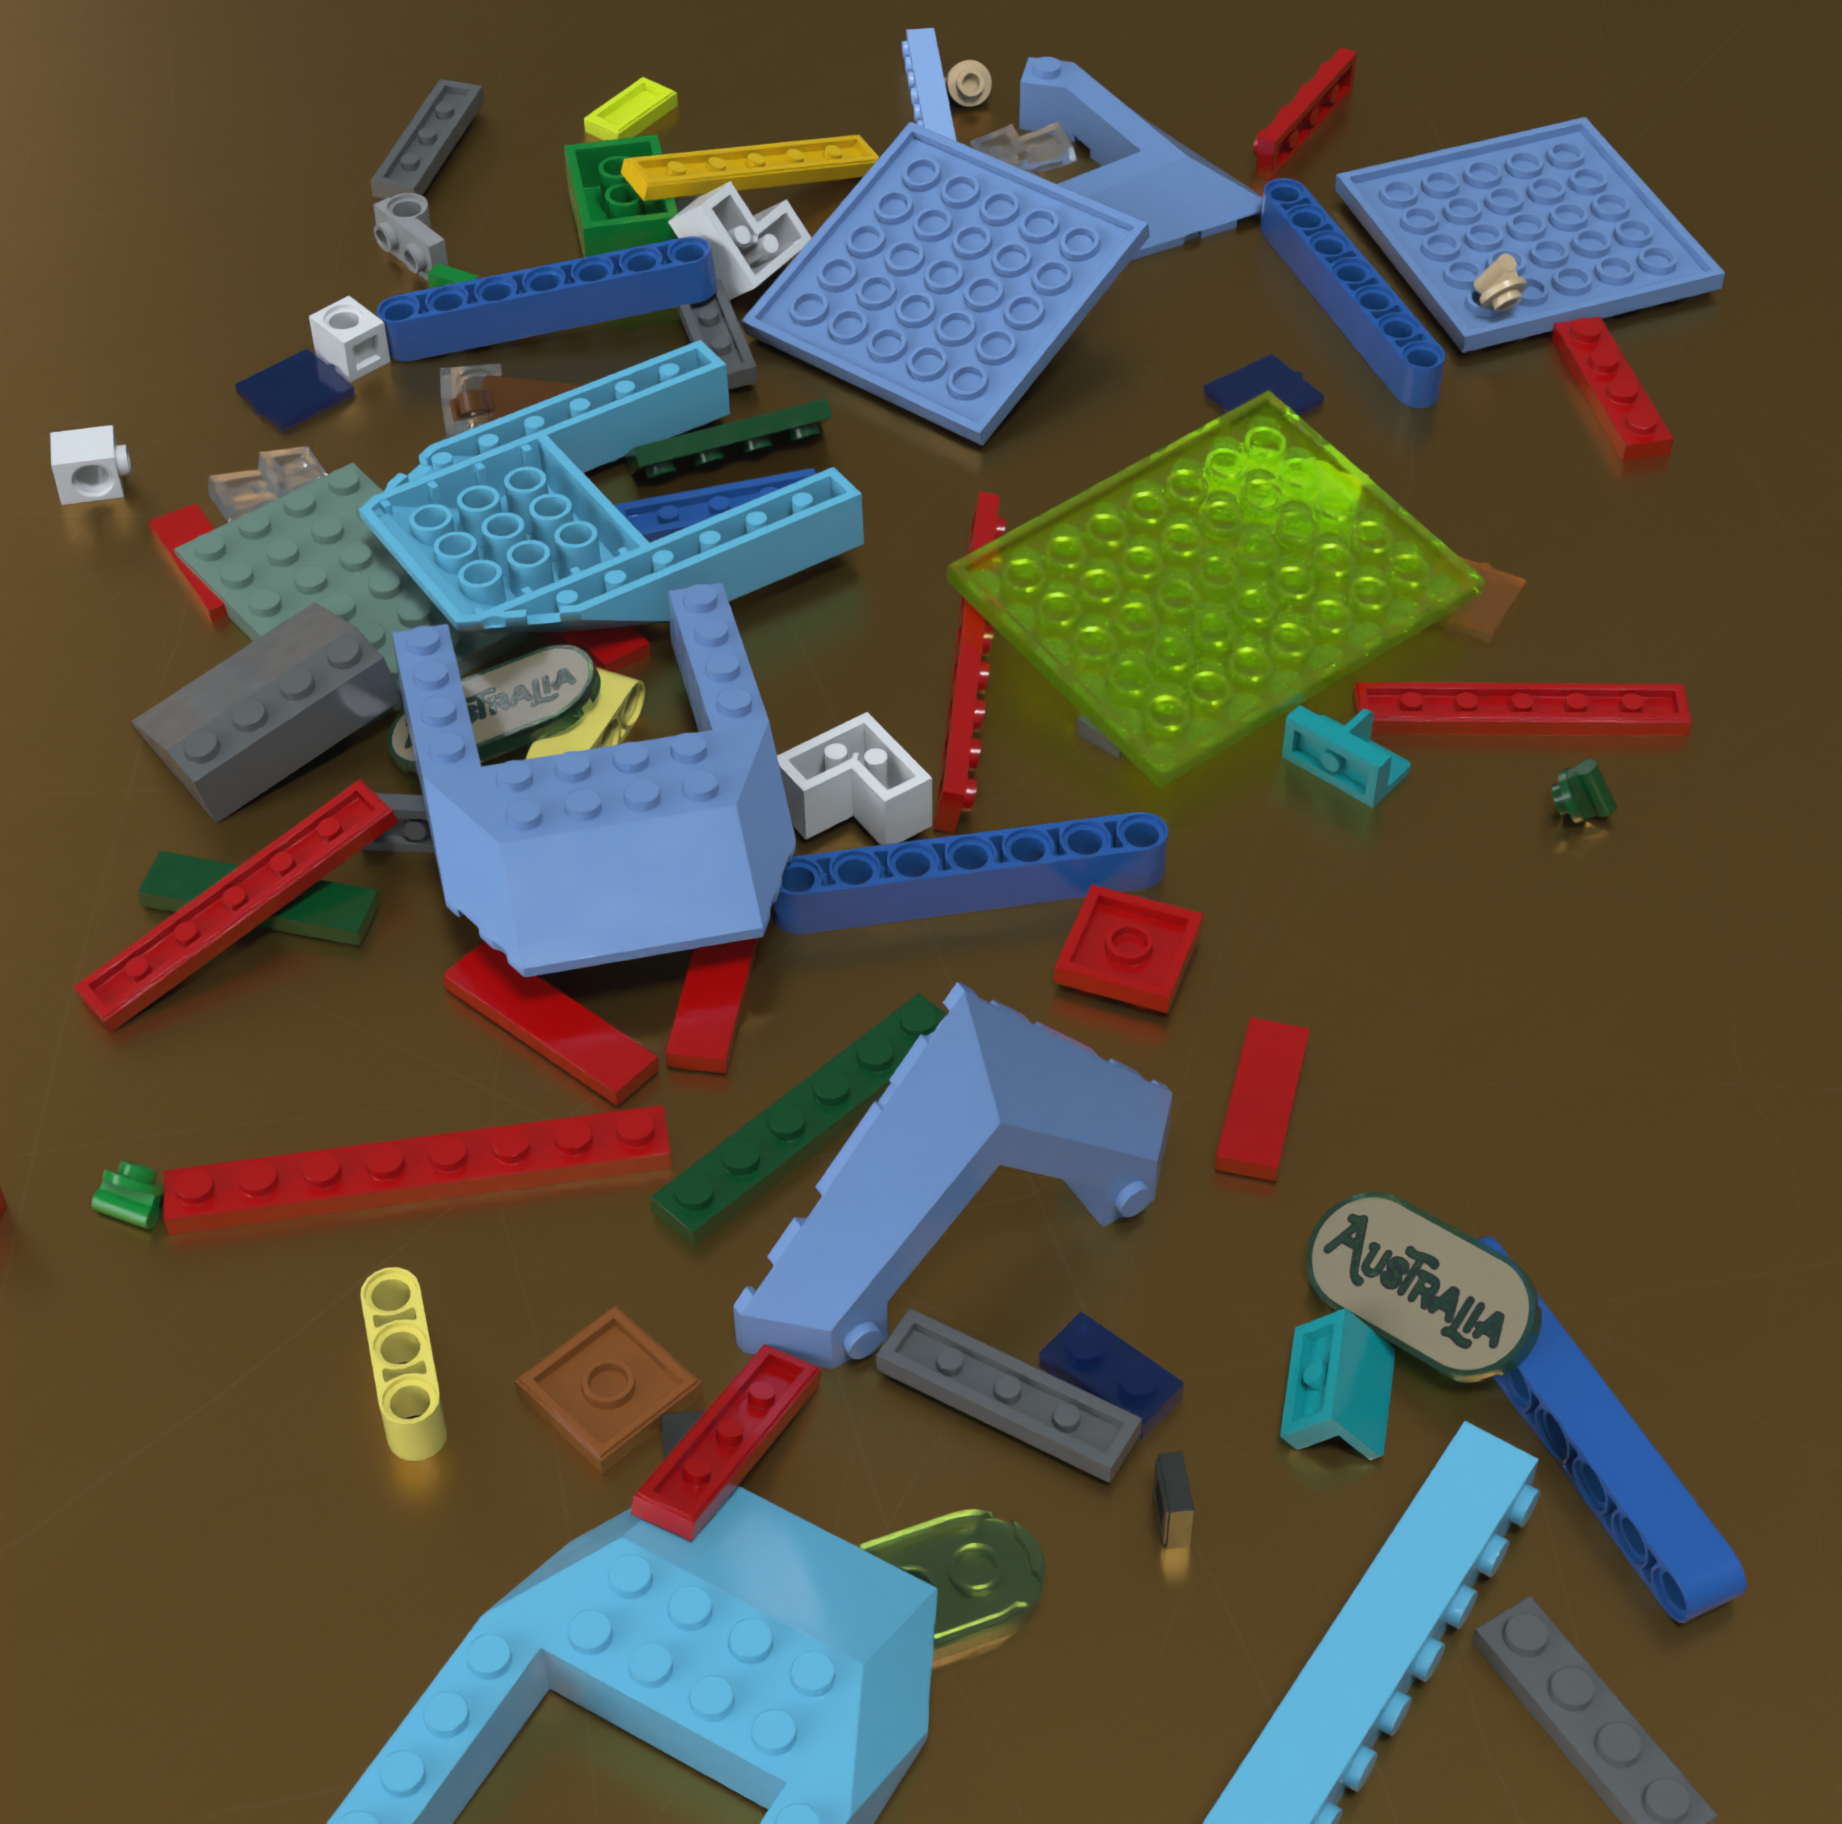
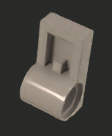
M402 193L373 204L376 220L374 235L379 246L384 251L392 253L405 263L411 272L418 273L427 281V273L437 263L448 266L445 239L431 228L426 198L415 193Z

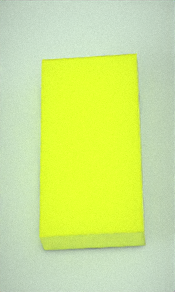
M642 77L584 118L585 132L604 141L635 137L678 106L677 92Z

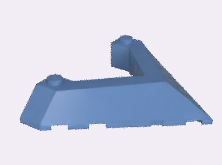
M1053 57L1028 58L1020 82L1019 129L1064 134L1073 143L1080 140L1091 149L1090 157L1102 167L1057 185L1148 223L1150 237L1131 261L1183 245L1184 241L1197 237L1202 239L1237 227V220L1251 215L1258 216L1261 219L1262 196L1154 126L1116 98L1074 62L1059 61Z
M957 982L943 1002L949 1009V1014L943 1018L934 1032L929 1035L919 1036L889 1081L891 1083L878 1102L874 1101L816 1185V1189L822 1197L807 1218H793L767 1256L774 1265L757 1291L752 1286H746L733 1305L736 1344L743 1353L754 1355L765 1344L818 1367L834 1369L851 1359H861L873 1353L881 1343L888 1339L887 1302L999 1165L1063 1179L1102 1227L1123 1216L1132 1217L1137 1215L1155 1199L1169 1135L1173 1093L1165 1084L1155 1079L1149 1082L1143 1079L1136 1070L1112 1058L1107 1061L1099 1057L1092 1048L1038 1021L1032 1024L1022 1013L995 1000L989 1003L979 998L971 988Z

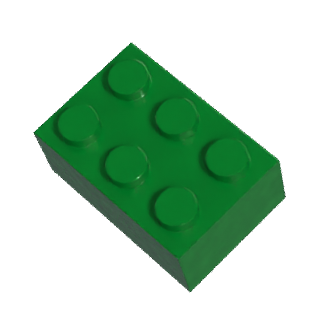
M657 134L564 145L569 196L583 257L678 239L668 223L670 219L678 214L675 199L643 201L621 174L624 159L662 155Z

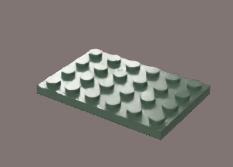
M354 463L334 470L324 477L291 491L174 549L175 555L225 604L227 615L253 642L313 602H316L354 625L381 653L400 695L392 632L410 630L418 626L448 624L460 677L529 641L528 632L457 631L360 518L359 508L374 495L382 493L383 490ZM403 700L399 701L398 703H396L395 705H393L392 707H390L389 709H387L386 711H384L383 713H381L380 715H378L377 717H375L374 719H372L371 721H369L353 733L403 708Z

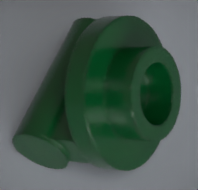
M1584 760L1574 768L1567 767L1559 770V782L1552 784V794L1561 816L1570 815L1572 820L1579 824L1587 821V818L1596 815L1599 817L1608 816L1616 810L1617 804L1595 760Z

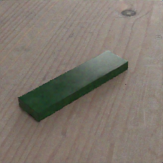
M159 851L137 891L141 906L177 912L240 865ZM319 880L256 927L360 946L380 905L378 890Z

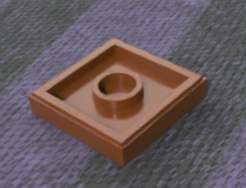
M614 1305L515 1380L517 1394L601 1474H604L662 1428L661 1414L683 1412L703 1396L702 1382L617 1305Z

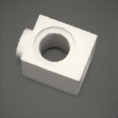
M347 296L309 316L316 356L350 383L390 362L384 322L352 297Z
M113 425L50 433L51 467L61 505L124 497L123 476L132 475L131 462L127 445L117 444Z

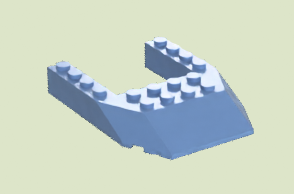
M723 583L697 584L688 588L668 591L671 643L699 732L683 733L677 736L639 742H625L620 745L589 750L568 751L563 754L526 760H511L505 763L482 767L448 624L418 626L410 630L392 632L399 686L446 906L456 916L461 917L465 915L479 928L480 937L491 948L505 953L508 963L524 978L764 936L770 920L771 905L777 901L782 887L783 872L787 862H791L796 849V839L769 719Z

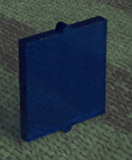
M305 349L235 384L236 392L253 406L254 413L257 415L263 414L282 431L355 395L354 386L336 372L335 365H327L309 349Z
M1273 354L1204 385V393L1225 410V416L1234 417L1255 436L1324 402V395L1303 379L1302 372H1294Z

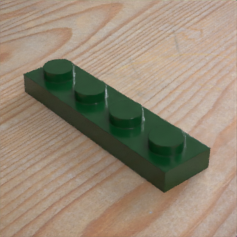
M824 398L632 448L625 456L630 474L645 471L647 479H652L676 472L675 463L694 458L696 466H703L725 459L723 451L742 446L743 453L749 454L772 447L771 438L789 434L791 442L819 435V426L833 417L828 400Z

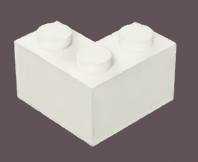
M731 181L697 198L668 221L678 238L696 236L709 242L716 279H721L729 300L756 288L802 250L811 239V236L787 199L753 216Z
M868 712L777 755L792 825L805 839L852 816L859 821L880 845L900 843L932 826V777Z

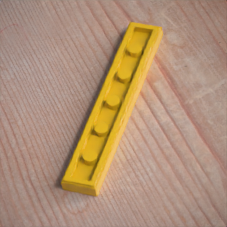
M860 135L632 157L624 159L621 174L642 200L648 201L703 195L730 181L735 189L739 191L864 177L880 157Z

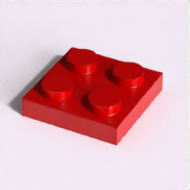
M1091 884L1055 965L1054 983L1168 1013L1202 932L1204 914Z

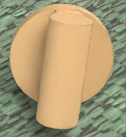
M965 60L957 63L949 71L948 76L944 78L947 96H950L957 104L966 107L982 103L988 97L992 87L989 71L983 64L974 60Z
M1502 254L1474 281L1476 291L1482 294L1479 301L1485 309L1494 307L1496 312H1502L1516 306L1523 299L1521 294L1527 289L1528 284L1524 277L1518 276L1515 269L1516 261L1510 254Z

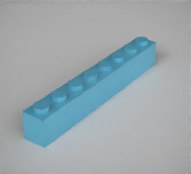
M1464 1421L1202 1824L1339 1823L1343 1809L1336 1806L1347 1787L1356 1792L1363 1787L1378 1756V1753L1372 1750V1747L1382 1731L1393 1736L1399 1729L1412 1702V1697L1406 1695L1407 1691L1416 1677L1427 1682L1432 1676L1445 1649V1644L1439 1641L1449 1625L1460 1629L1466 1621L1478 1595V1591L1472 1589L1481 1573L1491 1578L1499 1568L1510 1543L1508 1539L1504 1538L1512 1523L1523 1527L1530 1518L1541 1493L1540 1490L1532 1486L1539 1459Z

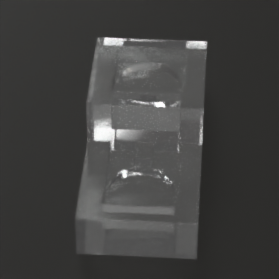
M1059 122L1019 137L1011 124L970 141L971 148L1032 174L1059 168L1077 161L1073 145Z
M308 446L260 452L258 470L209 476L208 494L225 520L231 522L291 491L326 476L327 473Z

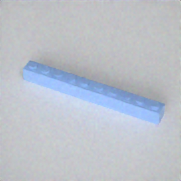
M934 28L906 30L907 41H902V57L905 58V73L907 74L911 105H913L914 121L917 125L956 141Z

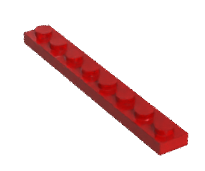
M981 491L978 494L969 530L933 823L934 830L950 833L956 832L961 811L971 813L976 794L977 779L968 778V771L976 772L982 740L972 738L973 732L980 733L986 708V700L977 699V694H985L990 662L981 661V656H989L994 635V625L986 624L985 621L986 619L993 620L999 589L989 586L990 583L997 584L1002 553L994 552V548L1001 549L1006 527V518L997 517L1000 495Z
M664 1105L163 1170L164 1187H166L164 1190V1222L168 1235L672 1169Z

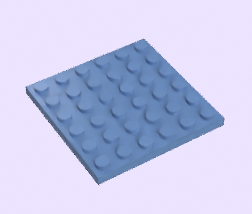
M1586 117L1336 175L1335 191L1462 353L1553 331L1554 323L1599 316L1601 318H1608L1722 289L1725 272ZM1506 253L1515 259L1516 272L1519 277L1525 278L1528 287L1521 294L1523 299L1520 303L1508 310L1496 312L1494 307L1486 309L1482 307L1479 301L1482 294L1476 291L1474 281L1498 257Z
M909 122L741 322L746 334L983 446L1150 237L1148 223L913 122Z

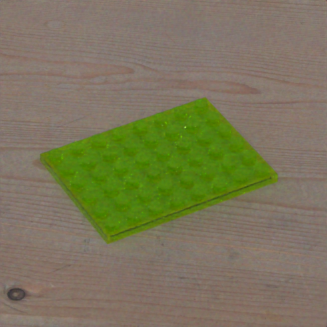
M1269 390L948 565L946 577L948 583L1159 789L1481 595L1485 583L1483 577Z

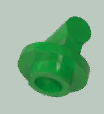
M121 1160L118 1170L105 1168L101 1186L94 1193L91 1206L97 1212L150 1230L159 1219V1205L166 1187L155 1182L158 1174L157 1170L138 1163Z

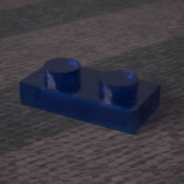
M1082 1311L1039 1354V1368L1046 1373L1142 1418L1141 1434L1138 1437L1141 1440L1183 1398V1381Z

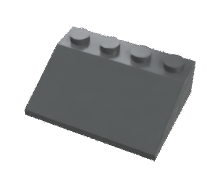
M313 602L131 722L212 820L218 823L401 701L402 697L381 653L354 625Z

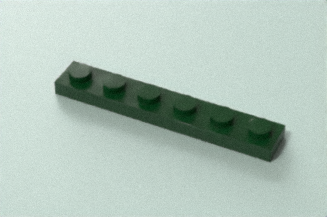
M920 993L915 995L650 1197L652 1213L692 1247L698 1246L864 1117L874 1101L878 1102L891 1083L889 1081L919 1036L929 1035L934 1032L939 1023L948 1014Z

